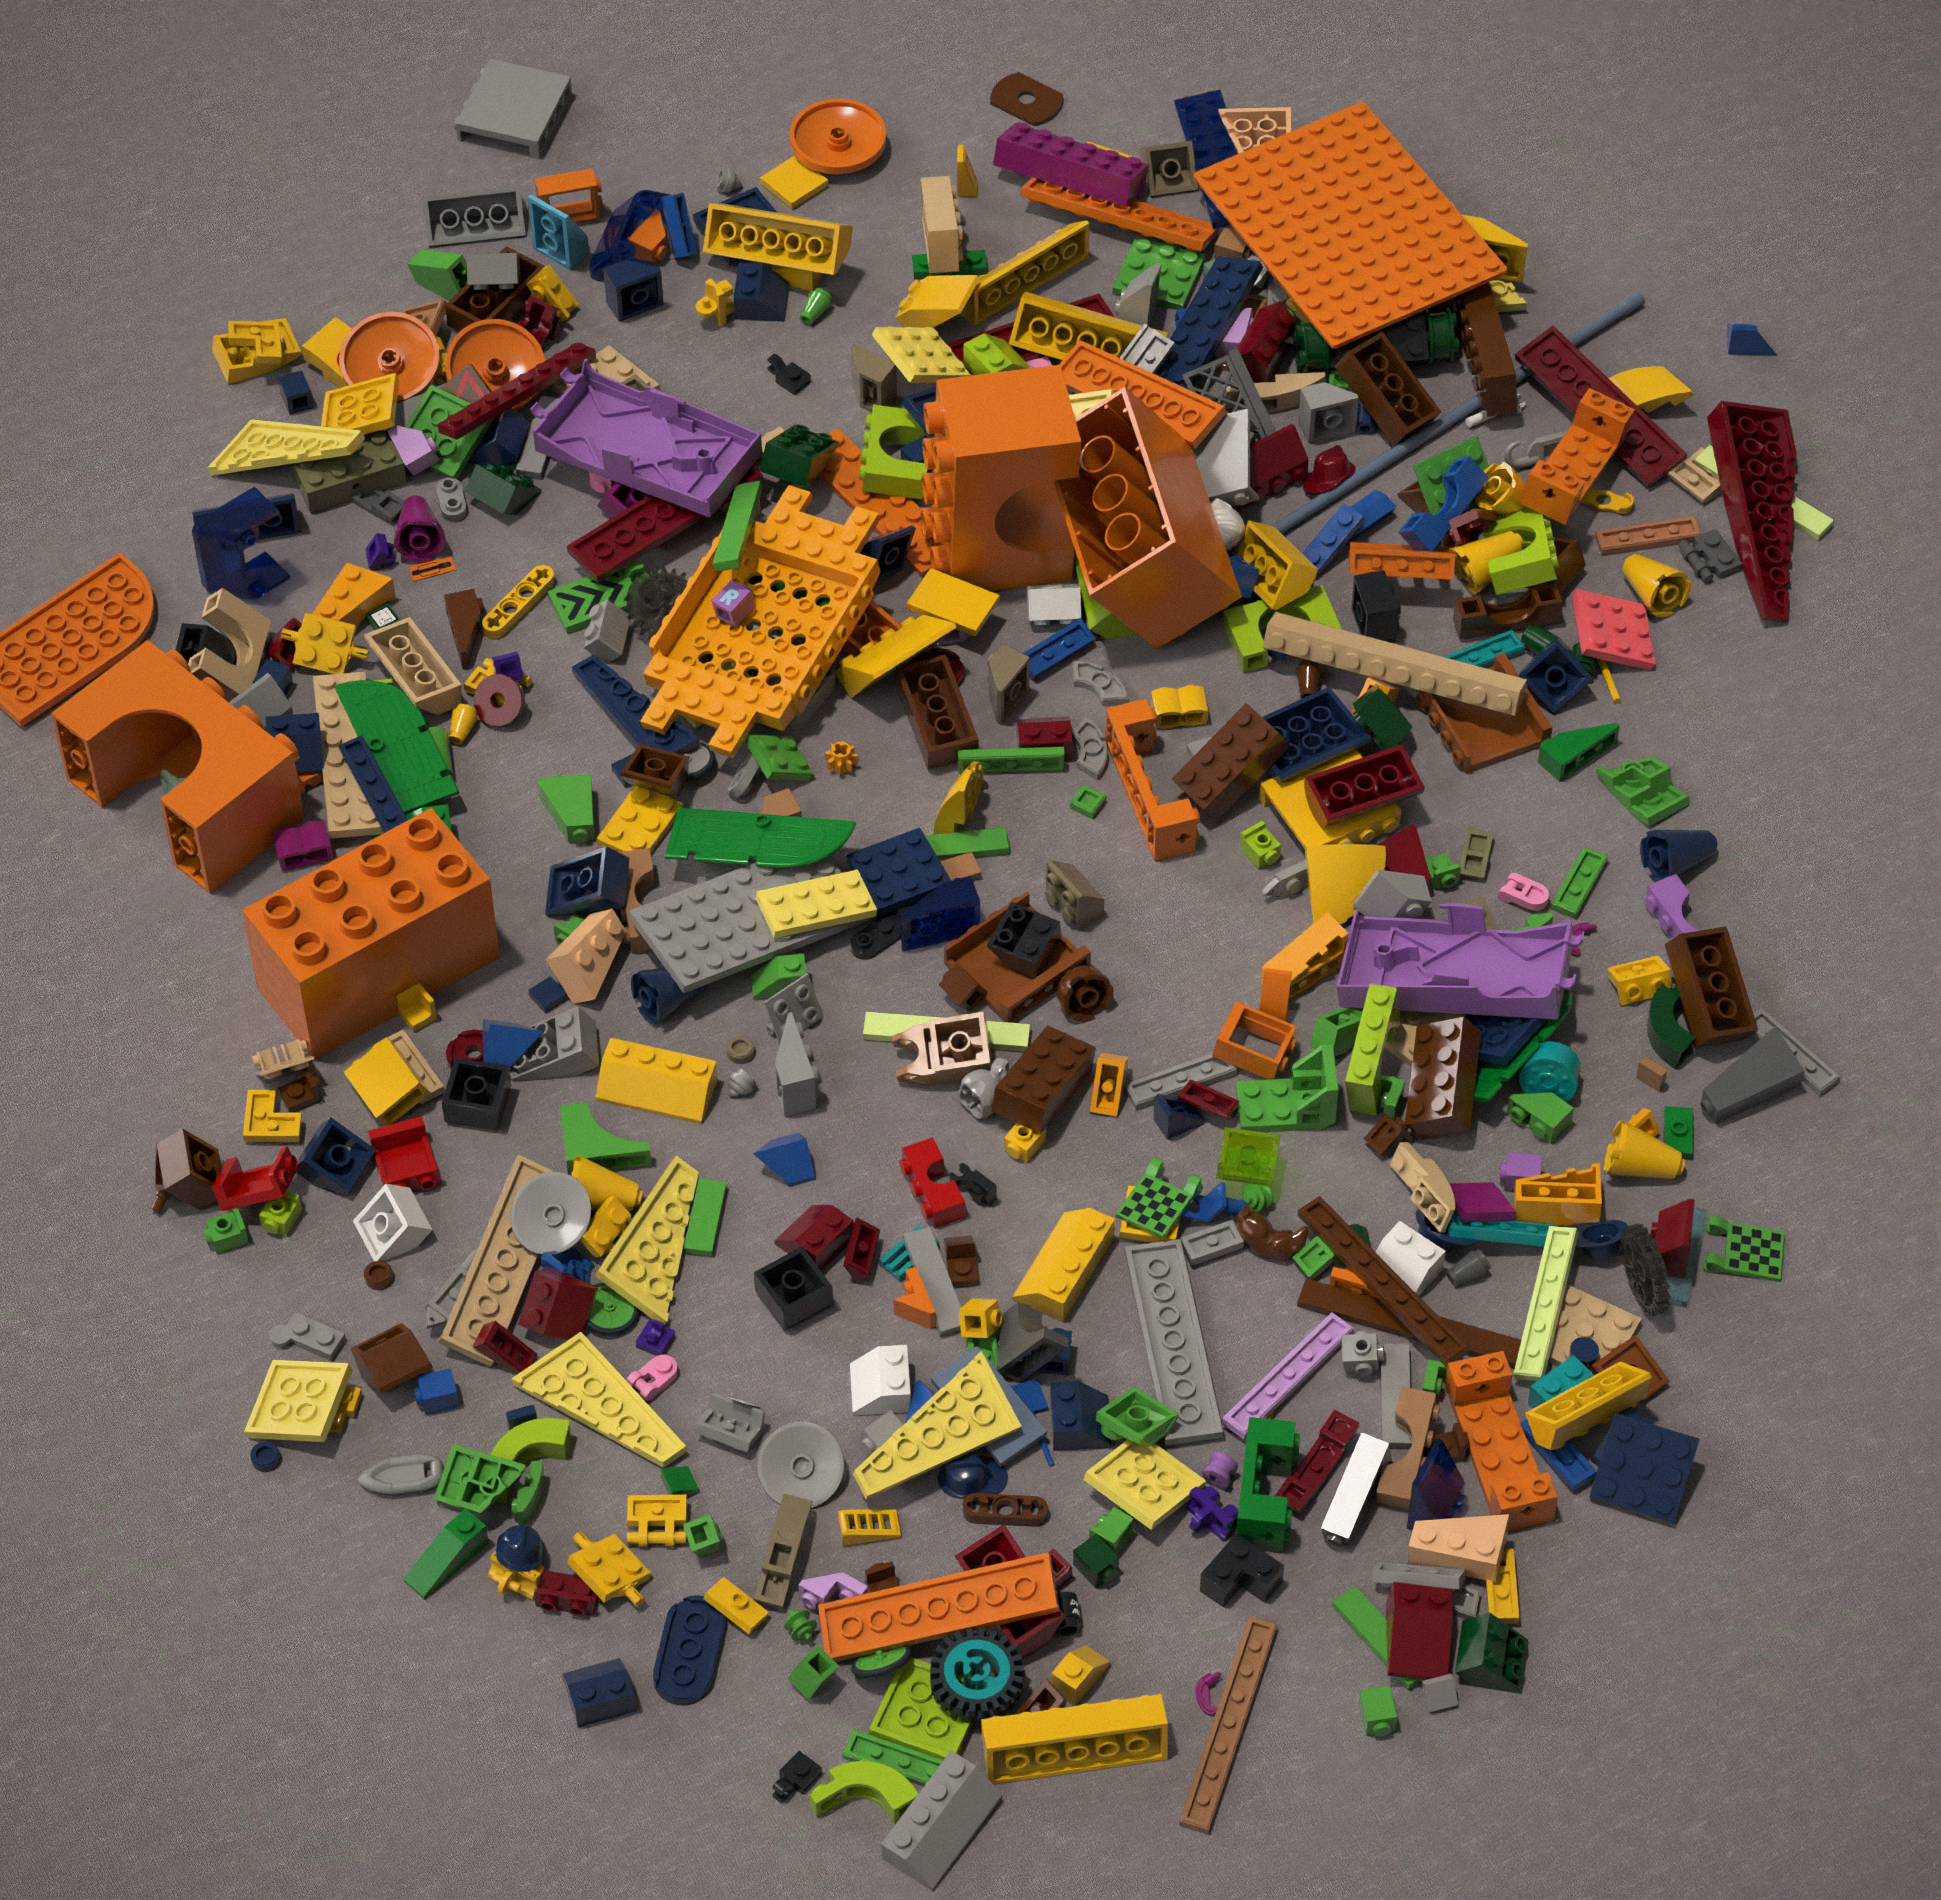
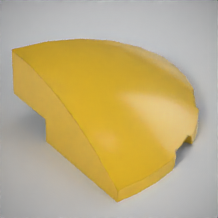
M972 762L960 774L948 791L939 809L933 835L957 832L959 824L964 825L966 820L971 821L984 781L983 766L979 765V762Z
M1366 844L1306 846L1305 856L1312 924L1327 912L1340 925L1345 924L1354 915L1357 909L1353 907L1352 902L1377 869H1385V846Z

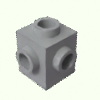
M1358 1331L1355 1334L1342 1335V1362L1345 1373L1356 1372L1360 1375H1368L1373 1371H1380L1379 1361H1384L1385 1359L1384 1344L1378 1343L1376 1333Z

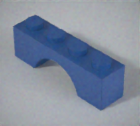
M1470 456L1456 458L1443 474L1442 479L1445 485L1446 496L1439 512L1435 515L1428 512L1412 514L1398 532L1414 551L1434 552L1441 545L1440 540L1445 534L1449 533V528H1451L1448 520L1464 514L1470 508L1469 503L1484 490L1485 487L1483 485L1489 477Z

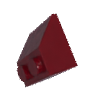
M1069 717L1016 719L1018 748L1064 747V761H1072L1073 741Z
M1687 1199L1659 1211L1658 1223L1652 1222L1650 1239H1655L1654 1246H1648L1647 1262L1652 1263L1651 1274L1678 1278L1686 1277L1695 1199Z
M812 1205L774 1241V1244L787 1254L803 1246L818 1268L822 1270L849 1244L854 1220L833 1205Z
M551 1267L535 1271L518 1325L544 1336L571 1339L579 1332L584 1334L598 1287Z

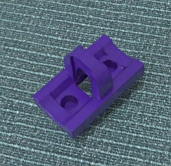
M1197 1486L1191 1489L1189 1493L1191 1498L1186 1505V1509L1194 1516L1191 1518L1192 1521L1189 1528L1195 1533H1199L1207 1527L1222 1541H1225L1230 1536L1231 1528L1238 1521L1239 1510L1232 1504H1228L1221 1509L1217 1505L1220 1501L1219 1492L1212 1486L1200 1490Z

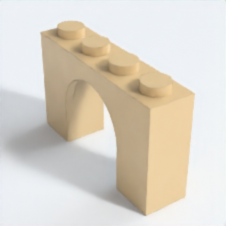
M222 588L206 599L201 618L222 631L231 640L236 650L237 664L232 665L205 648L192 656L188 665L191 674L200 681L206 677L215 680L223 689L227 702H230L253 684V680L258 674L260 661L264 657L263 649L270 635L268 631L271 620Z

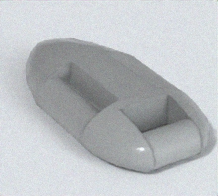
M428 1454L391 1457L368 1467L360 1475L358 1481L363 1487L382 1494L394 1495L425 1491L439 1484L443 1474L442 1461L438 1457ZM431 1468V1476L425 1478L424 1469Z

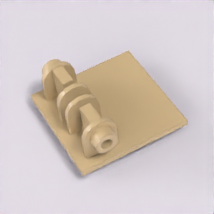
M296 1039L285 1044L290 1059L287 1057L284 1045L281 1044L280 1049L284 1061L280 1062L275 1046L272 1047L276 1061L275 1064L270 1049L256 1052V1055L252 1056L254 1067L260 1066L261 1069L255 1072L256 1075L264 1076V1079H271L283 1075L282 1069L288 1067L293 1071L308 1067V1061L314 1060V1056H304V1051H308L306 1041Z

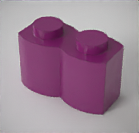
M309 821L299 828L285 827L272 834L281 870H292L303 867L306 864L322 863L334 857L325 821Z

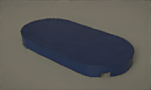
M694 1595L683 1598V1601L678 1604L675 1603L670 1608L666 1616L653 1669V1681L659 1696L671 1704L690 1705L696 1703L708 1694L713 1684L726 1623L725 1615L705 1601L704 1596Z

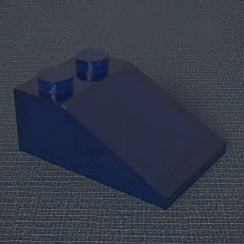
M971 876L955 878L944 882L900 915L902 952L958 939L969 928L980 924V899Z
M1436 1439L1412 1483L1407 1529L1413 1531L1415 1521L1453 1518L1456 1510L1461 1512L1467 1499V1495L1464 1494L1465 1481L1441 1439Z

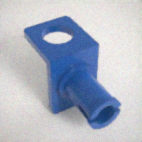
M1220 1182L1206 1196L1197 1195L1193 1198V1201L1199 1206L1198 1213H1193L1186 1208L1180 1217L1209 1223L1220 1213L1237 1217L1246 1206V1203L1241 1199L1226 1197V1184Z

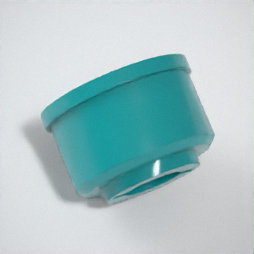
M1559 1042L1540 1043L1541 1046L1522 1066L1519 1074L1520 1086L1525 1094L1552 1092L1567 1102L1576 1092L1581 1072V1062L1577 1054L1570 1047Z

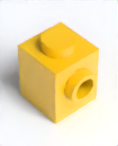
M972 1298L959 1309L961 1337L989 1338L998 1330L1003 1320L998 1300Z

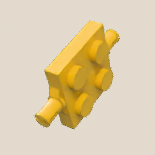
M305 613L302 626L298 632L285 628L281 632L291 636L281 634L280 639L295 642L296 651L293 664L333 674H342L346 672L347 664L352 657L367 661L368 656L359 654V652L369 654V650L355 647L354 636L357 625Z
M582 1531L577 1532L573 1537V1541L582 1550L569 1555L567 1564L603 1602L614 1597L627 1596L635 1607L641 1606L645 1601V1597L636 1590V1587L649 1580L651 1572L615 1534L600 1541L591 1542Z

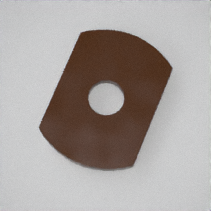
M1020 72L1001 79L994 86L990 96V105L1032 126L1041 125L1054 118L1060 111L1063 103L1062 93ZM1022 95H1031L1035 100L1032 103L1024 104L1018 98Z

